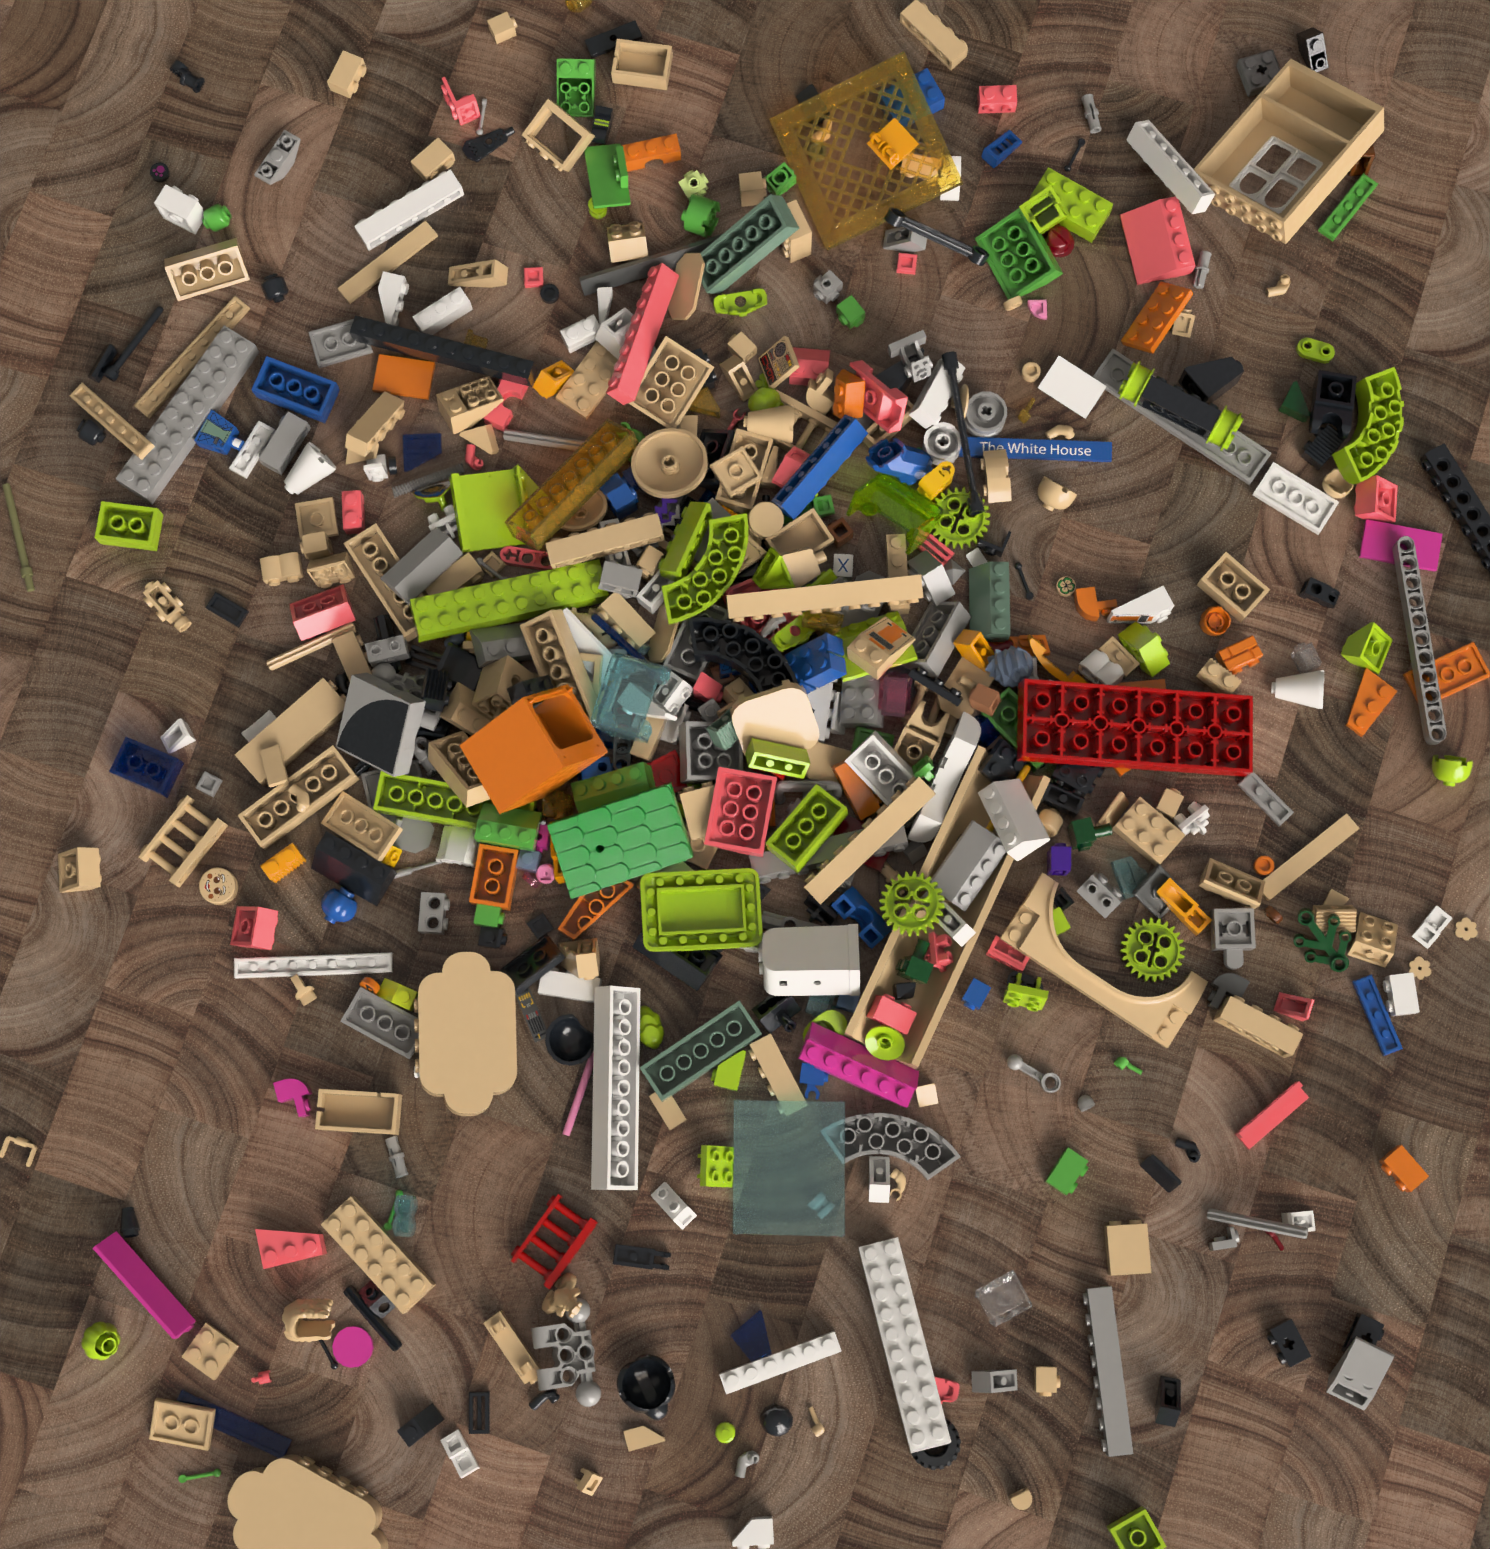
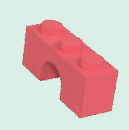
M499 379L500 384L497 389L504 401L509 397H516L522 400L529 386ZM504 401L483 418L485 424H492V427L502 432L508 428L513 418L512 411L503 406Z

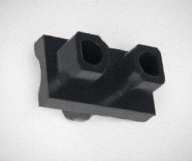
M809 894L804 901V904L808 907L806 911L812 915L809 921L811 923L815 919L820 923L825 921L831 926L838 916V912L831 906L835 901H832L829 906L824 902L820 904Z

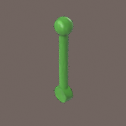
M402 1190L395 1192L396 1198L388 1222L384 1224V1229L387 1231L392 1229L391 1222L399 1199L403 1196Z
M215 1469L212 1472L189 1476L182 1474L178 1480L180 1483H184L190 1479L213 1475L219 1477L221 1470Z

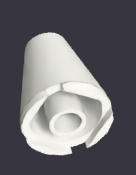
M311 442L306 444L284 480L286 484L284 487L291 494H300L336 470L334 463L326 455H323L320 452L321 450Z
M1324 670L1276 678V682H1272L1271 694H1275V698L1323 709Z

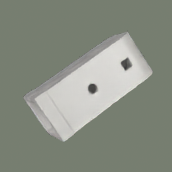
M858 924L772 928L764 933L762 937V950L758 951L759 962H763L759 963V974L763 975L764 989L767 993L774 996H860Z

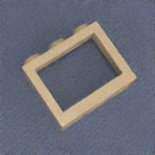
M547 99L522 134L527 139L525 143L533 149L535 147L540 150L539 154L546 160L550 158L554 162L552 165L559 171L565 170L567 172L572 169L595 137L594 134L550 99ZM552 113L582 136L565 161L535 137Z

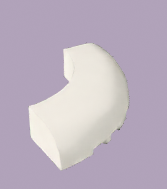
M964 711L936 767L935 777L928 785L936 794L918 811L907 837L909 840L927 842L936 836L961 776L977 746L981 734L980 724L973 716Z

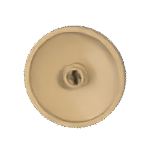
M665 428L647 435L640 441L632 455L631 469L638 486L649 495L664 499L677 498L690 493L703 481L708 469V457L703 443L697 436L683 429Z

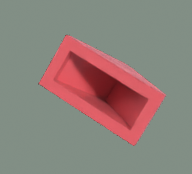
M1279 992L1273 1011L1299 1021H1305L1309 1019L1314 1000Z

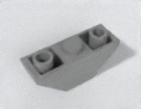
M284 130L254 176L269 185L285 178L295 162L301 139Z

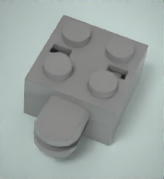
M1254 908L1213 909L1210 911V918L1212 919L1210 922L1211 951H1223L1225 967L1230 970L1238 969L1244 963L1243 951H1251L1256 948Z

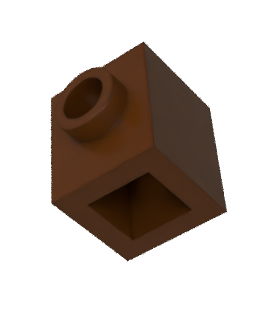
M843 517L838 520L835 519L828 524L827 529L835 539L833 544L837 549L853 539L854 532Z

